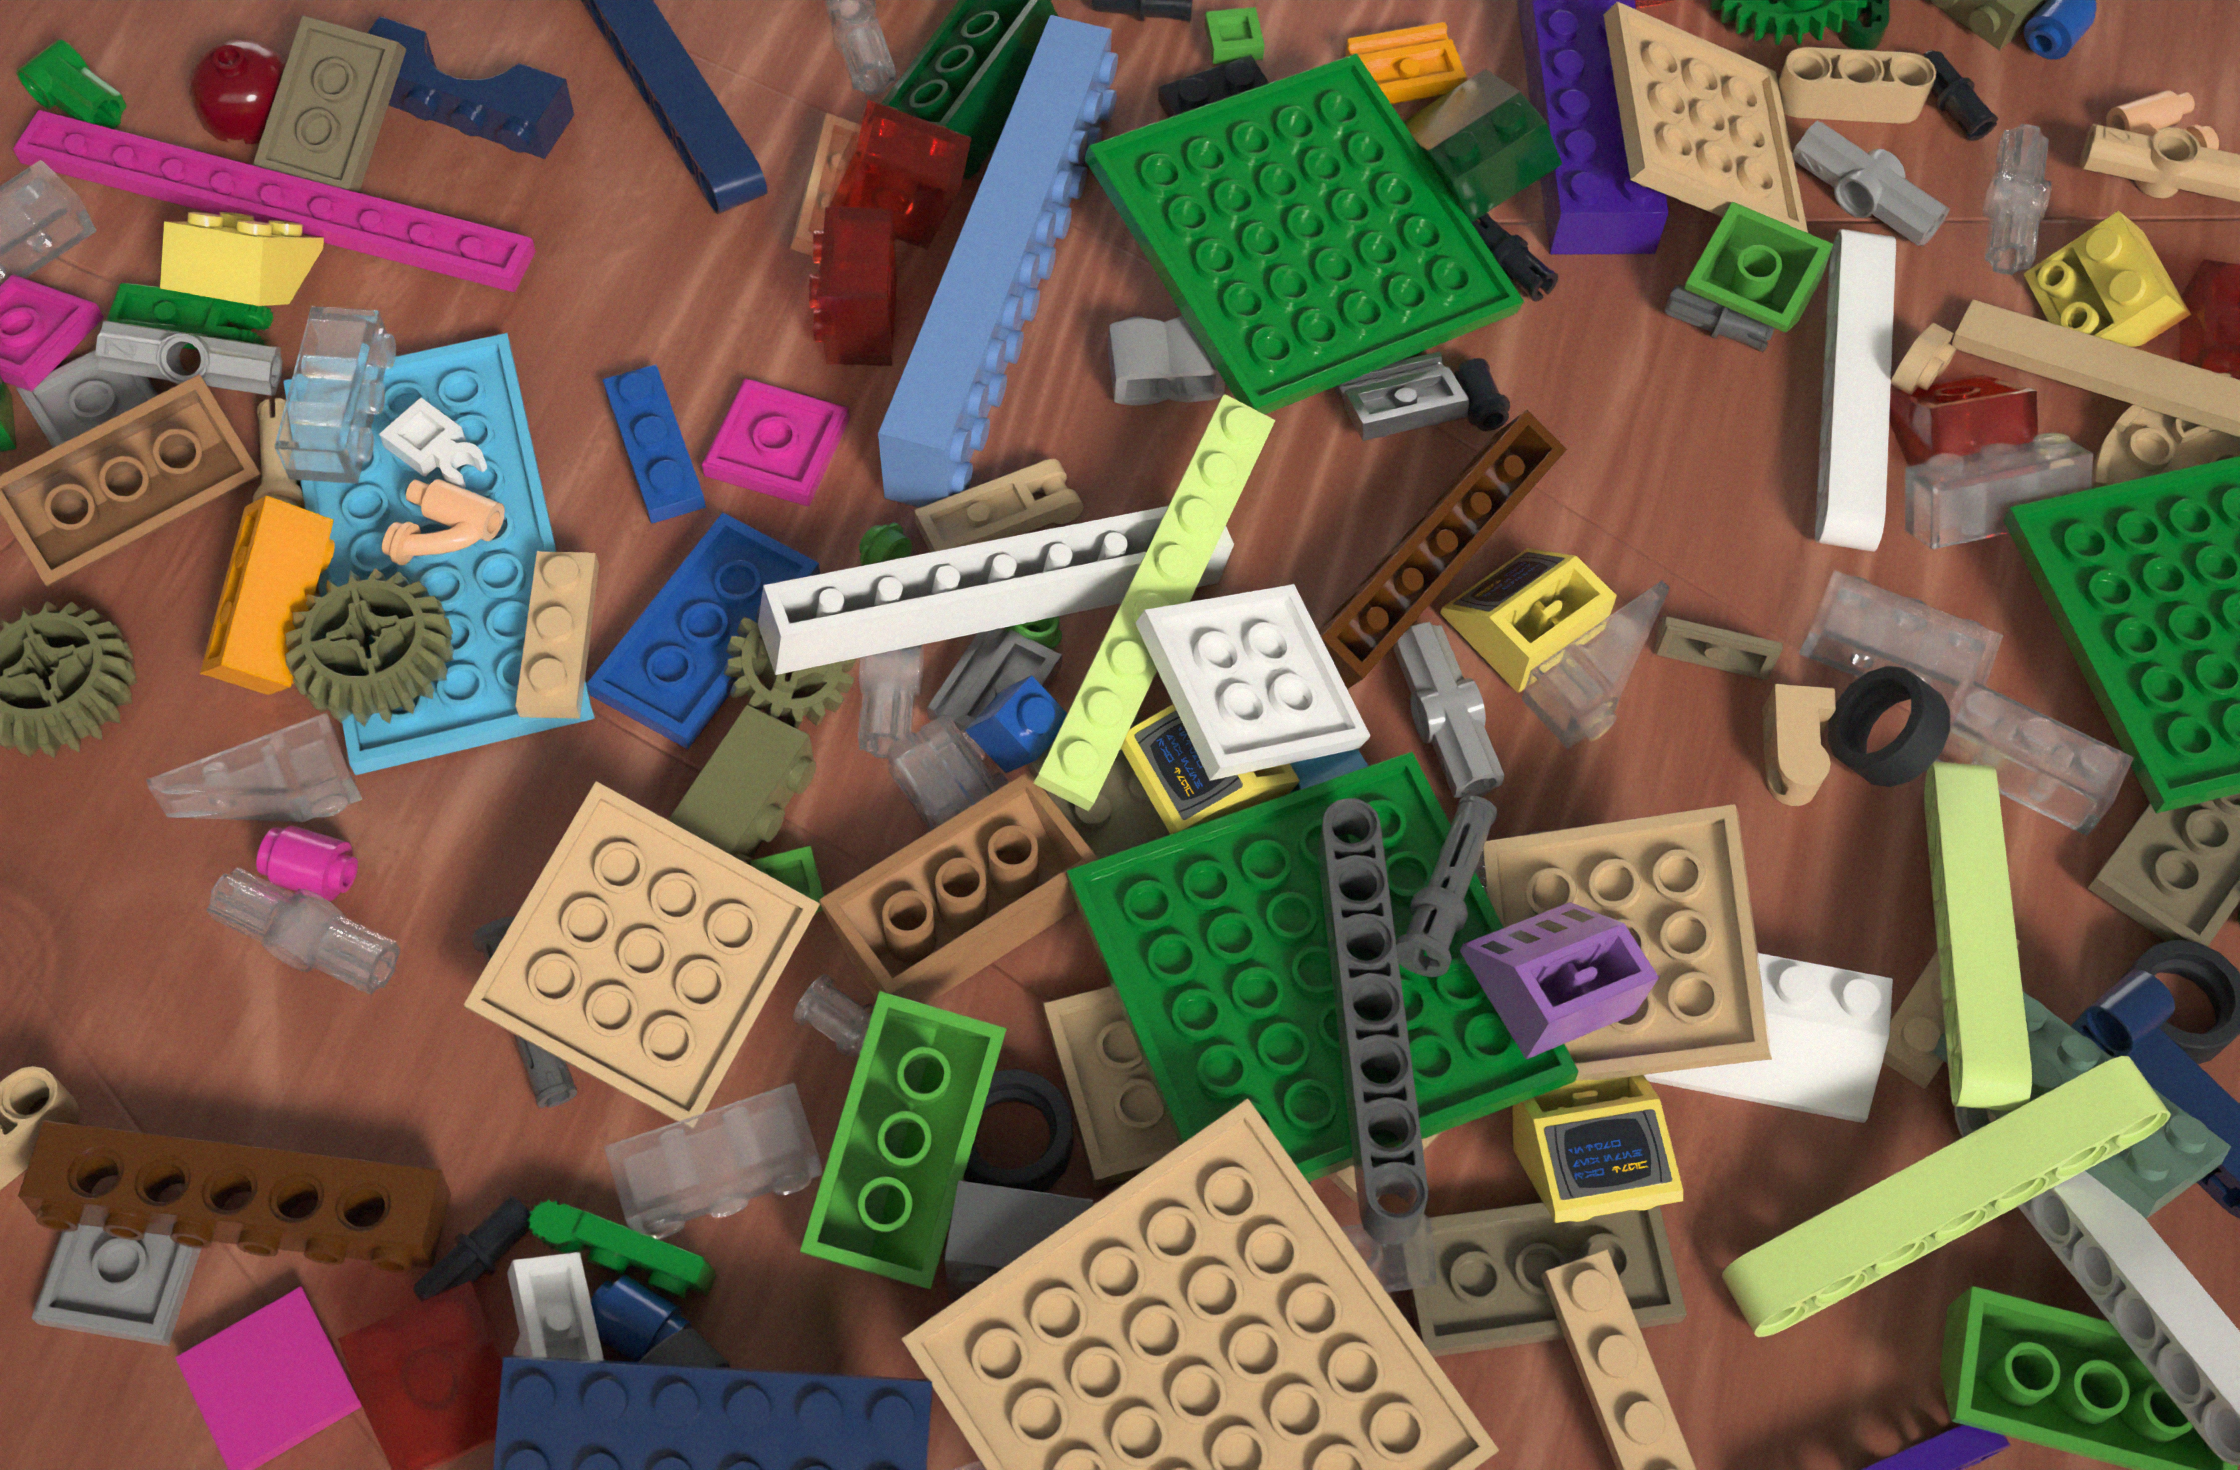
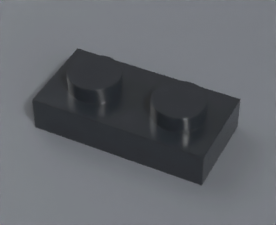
M1248 55L1160 86L1158 102L1168 118L1269 84V81L1253 57Z

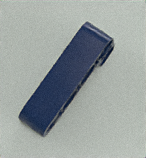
M2134 969L2092 1003L2071 1027L2081 1035L2092 1040L2112 1058L2129 1056L2146 1081L2155 1090L2187 1114L2201 1121L2210 1131L2231 1146L2222 1164L2197 1183L2222 1208L2240 1219V1104L2159 1028L2173 1014L2175 1010L2174 999L2162 981L2146 971Z

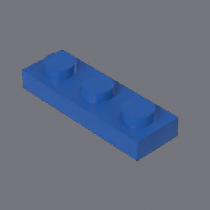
M657 364L603 379L606 395L651 524L706 508L703 492Z

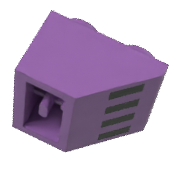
M1571 902L1467 942L1460 949L1461 954L1525 1059L1634 1015L1659 979V976L1624 923Z

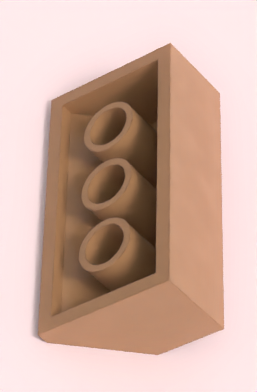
M199 374L0 475V512L48 588L259 478L261 473Z
M1030 771L819 899L820 905L857 975L875 1000H877L879 991L927 1005L1078 909L1069 889L1067 870L1099 859L1045 790L1033 784L1035 778Z

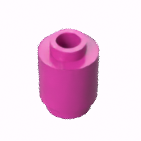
M291 825L285 829L274 827L265 835L258 850L256 866L259 874L268 876L270 883L325 901H332L340 892L345 893L351 888L357 875L358 861L356 857H353L352 846L349 842Z

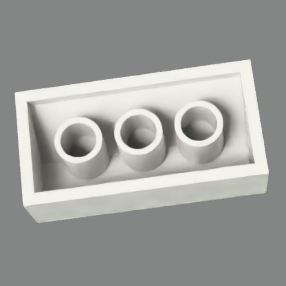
M1758 953L1772 1059L1644 1075L1649 1082L1865 1123L1868 1119L1889 1039L1893 978Z

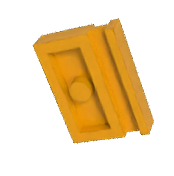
M1445 22L1347 39L1346 57L1358 54L1391 104L1445 95L1467 81L1466 72L1453 40L1447 36V25Z

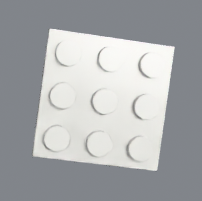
M1294 584L1146 609L1135 623L1209 780L1359 749L1370 737Z

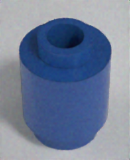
M2047 0L2025 25L2024 37L2027 45L2033 52L2043 58L2051 60L2063 58L2094 23L2097 9L2096 1Z
M627 1275L622 1276L615 1283L608 1280L605 1281L590 1300L599 1341L634 1362H639L665 1338L682 1329H691L692 1323L681 1316L682 1309Z

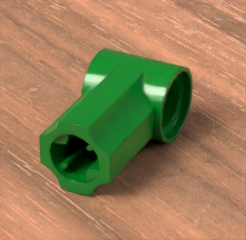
M56 40L17 69V76L24 88L46 109H51L56 105L73 119L115 129L121 124L122 113L127 107L122 95L93 74L78 52L64 40Z

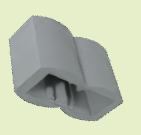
M1183 315L1166 322L1134 316L1109 325L1107 349L1114 402L1124 405H1148L1168 399L1179 402L1209 401L1224 395L1225 381Z

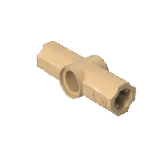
M2092 124L2086 136L2079 168L2134 179L2135 184L2142 192L2155 198L2171 197L2181 189L2240 202V155L2201 147L2195 136L2186 130L2167 127L2159 130L2154 136Z

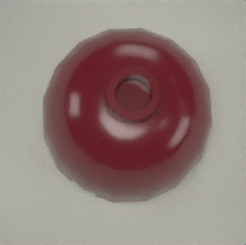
M250 39L228 40L213 46L204 53L193 68L190 82L192 105L204 130L216 139L228 142L227 139L244 140L245 144L260 143L287 63L285 58L264 43Z

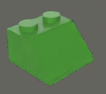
M1732 201L1688 278L1684 289L1786 333L1800 320L1821 282L1833 243Z

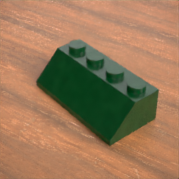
M959 0L862 129L865 134L929 178L970 180L980 169L981 163L1001 136L1050 15L1058 16L1051 0Z

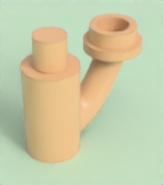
M2166 90L2110 109L2107 114L2106 124L2107 127L2154 136L2161 129L2177 125L2183 114L2192 112L2194 109V99L2188 92L2176 95L2174 92ZM2194 125L2185 129L2195 136L2201 147L2218 150L2219 140L2216 132L2211 127Z
M415 479L407 488L406 500L421 506L424 517L451 528L421 534L420 527L412 522H405L404 524L394 522L384 535L382 551L385 555L390 556L393 563L403 566L413 556L450 553L467 548L480 539L487 542L491 541L498 534L505 515L504 505L440 479L434 480L430 485Z

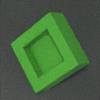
M1256 7L1205 12L1204 27L1213 65L1228 63L1251 55L1254 60H1263L1265 45Z
M811 846L750 861L752 867L819 904V899L824 897ZM819 905L815 913L823 911L821 905Z

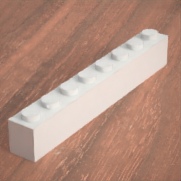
M1168 506L763 585L758 627L775 675L1119 604L1122 602ZM1226 526L1197 587L1218 583L1234 546Z

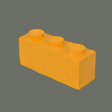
M267 495L245 506L200 674L266 695L290 688L291 684H294V676L291 675L286 665L287 658L285 654L289 650L286 646L285 633L296 630L292 623L294 612L309 611L306 605L307 594L320 597V595L315 593L320 573H323L328 568L335 549L334 540L329 539L334 522L333 519Z

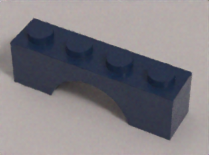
M379 16L368 31V34L399 42L407 49L388 106L409 112L421 120H432L458 129L465 135L471 137L478 136L502 144L514 152H525L545 159L574 116L565 78L518 63L504 73L486 79L467 80L455 78L436 68L426 31Z

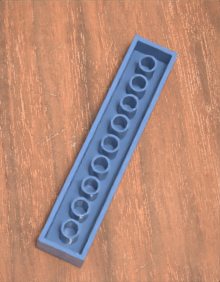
M1050 15L878 432L885 499L921 508L966 491L969 488L973 472V464L969 462L974 450L982 451L985 447L990 429V419L987 418L991 406L999 407L1002 403L1007 385V375L1004 372L1008 362L1016 364L1019 359L1024 339V333L1021 331L1025 320L1032 322L1036 315L1040 299V290L1037 287L1041 279L1049 280L1052 274L1056 257V249L1053 246L1057 238L1065 239L1072 214V209L1069 207L1072 198L1080 199L1087 177V168L1084 167L1086 161L1084 158L1088 146L1101 142L1102 129H1100L1102 120L1110 122L1114 113L1117 91L1110 89V85L1116 74L1118 54L1111 52V29Z

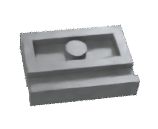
M1440 352L1400 360L1336 386V394L1338 397L1343 398L1344 408L1362 441L1468 417L1469 399L1449 366L1444 367L1442 363L1443 356Z
M999 628L977 633L928 705V719L934 722L940 720L950 725L951 730L975 742L965 729L1003 689L1031 675L1047 690L1062 667V655L1013 630H1010L1008 633Z

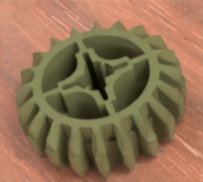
M374 568L367 580H360L359 576L350 570L347 584L338 587L327 580V594L325 596L317 597L307 594L306 605L309 611L293 613L292 623L296 630L285 633L286 646L289 650L285 654L287 658L286 665L291 675L294 676L293 682L301 695L304 694L305 698L309 699L315 709L320 713L329 710L332 717L336 718L340 723L353 713L356 721L365 727L372 714L379 713L381 718L390 724L393 715L392 710L402 706L404 710L413 714L415 707L413 699L415 697L422 696L433 699L434 688L431 681H447L446 674L448 670L445 663L454 660V649L450 641L453 639V630L449 619L444 617L445 612L441 602L435 596H430L427 588L420 581L409 585L407 578L399 571L386 581L384 574ZM370 635H372L374 643L371 645L369 643ZM370 649L372 655L370 659L365 652Z
M46 601L41 612L35 615L32 611L22 606L21 619L12 624L0 618V746L5 747L7 750L17 747L20 753L26 754L29 758L41 748L45 754L55 759L61 745L67 744L70 749L80 753L82 738L91 735L102 740V729L100 726L105 722L121 724L120 712L116 707L133 704L132 693L128 687L138 682L136 671L132 666L135 663L133 652L128 644L123 642L124 637L115 625H112L110 621L106 622L103 616L94 609L83 612L81 607L76 606L72 601L61 611H59L57 606Z

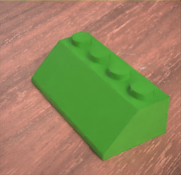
M879 991L800 1249L802 1254L931 1289L952 1218L958 1181H962L1007 1028Z
M1971 1286L1948 1305L1940 1373L1951 1421L2132 1470H2238V1465H2231L2214 1453L2109 1321Z

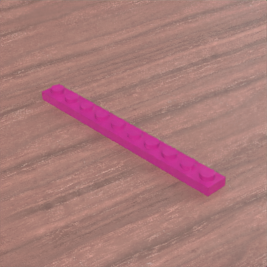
M41 110L37 111L13 148L19 162L22 164L220 215V212H230L254 216V221L268 223L269 220L299 223L303 225L302 234L323 237L324 243L514 293L536 252L531 237Z

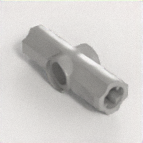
M1817 120L1807 129L1800 142L1795 146L1792 154L1793 160L1835 188L1836 200L1843 210L1857 218H1866L1873 214L1918 246L1923 247L1934 236L1949 213L1950 209L1905 179L1904 167L1892 153L1884 149H1874L1867 153L1823 122Z
M103 321L101 331L97 335L95 354L98 359L99 370L164 379L177 384H181L200 374L206 385L210 387L270 396L276 395L278 384L281 381L283 364L281 347L211 337L202 333H185L112 321ZM188 343L193 344L201 355L200 366L193 374L188 373L182 367L179 357L181 349Z
M1430 622L1411 626L1393 645V650L1411 691V713L1416 730L1424 743H1432L1453 797L1462 798L1468 795L1483 797L1494 788L1501 786L1505 775L1484 727L1486 716L1481 693L1472 678L1464 679L1442 625L1435 626Z

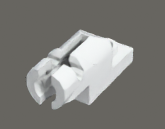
M580 1252L513 1260L507 1274L520 1332L518 1341L513 1349L514 1355L604 1360Z

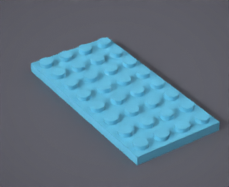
M508 334L495 335L284 380L305 509L334 520L329 539L334 540L335 549L328 568L323 573H320L319 576L320 596L323 597L327 594V580L338 587L347 584L350 570L358 575L360 580H367L374 568L384 574L386 581L399 571L407 578L409 585L420 581L427 588L429 595L435 596L441 602L445 612L444 617L449 619L453 630V639L450 641L454 649V660L445 663L448 670L446 674L447 681H431L434 688L433 699L422 696L415 697L413 699L415 704L413 714L404 710L402 706L392 710L393 715L390 724L383 720L379 713L372 714L365 727L356 721L353 713L342 722L349 764L354 774H364L595 719L586 678L580 719L519 717L515 706L537 551L557 552ZM419 398H422L461 426L466 438L465 442L476 445L482 451L487 465V469L484 472L477 470L476 467L469 464L462 465L457 470L463 476L466 490L502 503L505 515L498 534L491 541L487 542L480 539L475 544L455 552L413 556L406 565L401 566L393 563L390 556L385 555L382 551L384 535L394 522L402 524L412 522L420 527L421 534L451 528L424 517L421 506L406 500L407 488L415 479L429 485L436 479L445 481L441 469L436 467L424 477L387 450L379 435ZM372 635L369 636L370 645L374 643ZM370 649L365 652L370 659L372 655Z

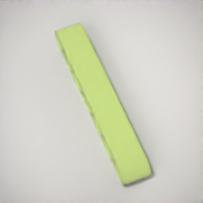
M1934 761L1926 773L1924 808L1952 1103L1957 1107L2012 1112L2030 1101L2032 1066L1997 773L1995 767L1990 765Z
M2129 1056L2113 1058L1742 1255L1726 1267L1722 1273V1279L1753 1333L1758 1337L1776 1334L2142 1141L2159 1130L2169 1120L2171 1114Z

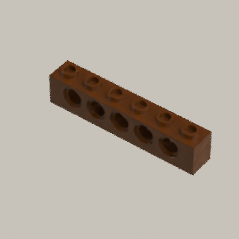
M1527 409L1489 440L1317 630L1347 689L1367 676L1567 450Z
M44 1120L18 1196L36 1217L38 1224L56 1231L74 1232L80 1224L102 1227L106 1233L127 1240H141L144 1238L145 1233L170 1236L172 1241L192 1248H209L212 1241L237 1244L240 1250L257 1256L272 1257L278 1254V1250L303 1252L306 1258L322 1264L340 1265L344 1263L345 1258L370 1261L372 1266L383 1271L407 1273L411 1271L412 1266L433 1268L451 1192L442 1171L439 1169ZM113 1175L118 1176L116 1182L108 1190L98 1194H91L94 1186L101 1179ZM174 1184H184L181 1193L177 1197L167 1202H157L159 1195L164 1189ZM251 1192L248 1201L243 1206L235 1210H223L226 1201L234 1194ZM305 1200L318 1201L315 1209L309 1215L299 1219L288 1218L291 1210L298 1203ZM371 1208L384 1209L382 1217L373 1225L367 1227L354 1226L357 1217L362 1212Z

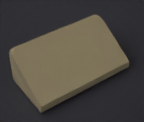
M1666 616L1661 617L1658 623L1653 653L1658 656L1768 680L1782 652L1783 643Z

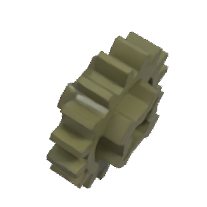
M759 606L755 615L756 622L744 617L737 628L740 637L731 636L726 652L734 658L727 660L724 667V675L739 677L730 691L732 698L747 695L750 698L749 706L757 710L762 709L768 712L767 715L779 719L780 716L787 717L788 724L796 729L799 728L805 715L815 726L821 724L826 715L825 708L836 713L844 701L840 693H848L852 687L855 678L845 672L853 668L856 658L793 671L788 682L785 681L786 673L775 675L764 641L762 640L763 638L758 627ZM757 676L761 677L765 686L759 681ZM802 692L813 694L804 698L791 699Z

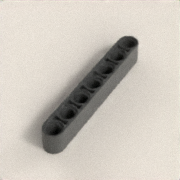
M1346 798L1330 805L1323 815L1318 847L1320 880L1360 1220L1363 1229L1371 1238L1382 1244L1396 1245L1409 1240L1415 1235L1420 1226L1428 1200V1184L1381 824L1377 812L1368 803L1360 799ZM1351 834L1358 837L1361 842L1354 844L1345 843L1336 836ZM1349 890L1360 891L1366 894L1369 899L1352 901L1342 893ZM1355 948H1364L1373 952L1377 958L1369 961L1359 960L1353 957L1349 951ZM1370 1007L1380 1011L1385 1018L1376 1022L1367 1021L1361 1018L1355 1011L1359 1008ZM1370 1068H1380L1388 1072L1393 1081L1385 1084L1374 1083L1368 1080L1362 1072ZM1378 1130L1390 1131L1401 1140L1402 1144L1394 1148L1381 1147L1370 1138V1134ZM1385 1194L1398 1195L1409 1204L1410 1210L1401 1214L1390 1213L1380 1206L1377 1198Z

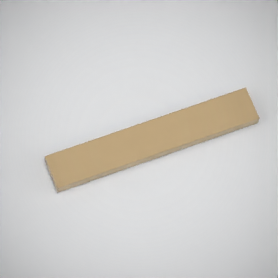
M1972 300L1954 334L1952 346L1956 347L1957 350L2240 437V380L1977 300Z

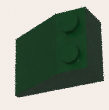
M1487 69L1482 70L1403 121L1470 222L1478 219L1562 165L1548 125L1521 91Z

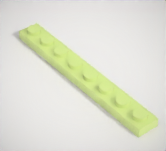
M1226 394L1222 396L1033 784L1087 811L1095 803L1157 672V668L1135 623L1146 609L1190 602L1275 423L1274 419Z

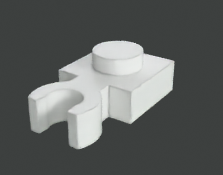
M419 398L379 434L387 450L424 477L438 467L441 469L445 482L465 489L466 485L463 476L457 468L469 464L481 472L487 469L482 451L476 445L465 442L466 438L462 427L422 398Z

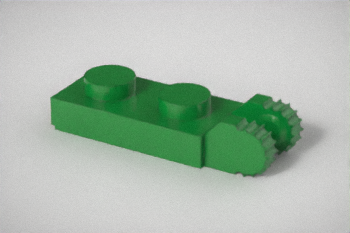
M121 283L106 321L185 333H202L211 337L264 345V340L261 339V336L251 332V330L265 331V329H269L274 316L273 312L270 311L271 309L266 306H256L160 289V287ZM228 321L243 330H240L235 327H227ZM188 343L183 347L185 349L198 350L191 343Z
M549 1199L547 1202L540 1201L541 1203L538 1206L534 1205L535 1209L529 1212L531 1216L527 1220L530 1222L529 1228L533 1231L532 1234L542 1240V1243L546 1246L548 1245L552 1250L555 1248L559 1253L568 1254L588 1249L590 1253L587 1261L618 1275H624L628 1266L651 1274L647 1282L649 1286L676 1298L684 1299L688 1289L708 1296L717 1276L715 1270L702 1256L562 1203L560 1205L556 1200L555 1202H551Z

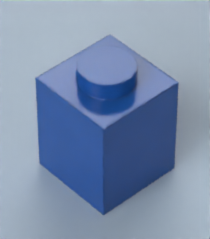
M1031 675L1003 689L965 731L1005 773H1009L1036 761L1055 740L1067 712Z

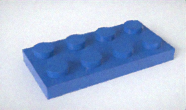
M722 512L587 682L590 696L682 747L689 749L728 698L733 684L739 679V677L724 675V667L727 660L734 658L726 652L731 636L740 637L737 628L744 617L756 622L755 615L759 606H761L763 585L820 574L819 563Z

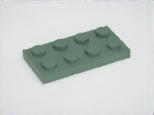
M2023 991L2032 1066V1088L2029 1102L2113 1059L2092 1040L2081 1035L2046 1009L2041 1002ZM1944 1032L1941 1034L1933 1053L1948 1064ZM2152 1086L2151 1088L2170 1112L2169 1120L2159 1130L2142 1141L2085 1170L2146 1219L2220 1166L2231 1148L2228 1143L2210 1131L2201 1121L2187 1114Z

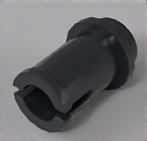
M1474 358L1462 363L1458 367L1460 371H1455L1454 374L1469 399L1467 417L1469 422L1477 426L1481 431H1493L1500 428L1509 419L1510 401L1505 395L1499 393L1488 362L1482 358Z

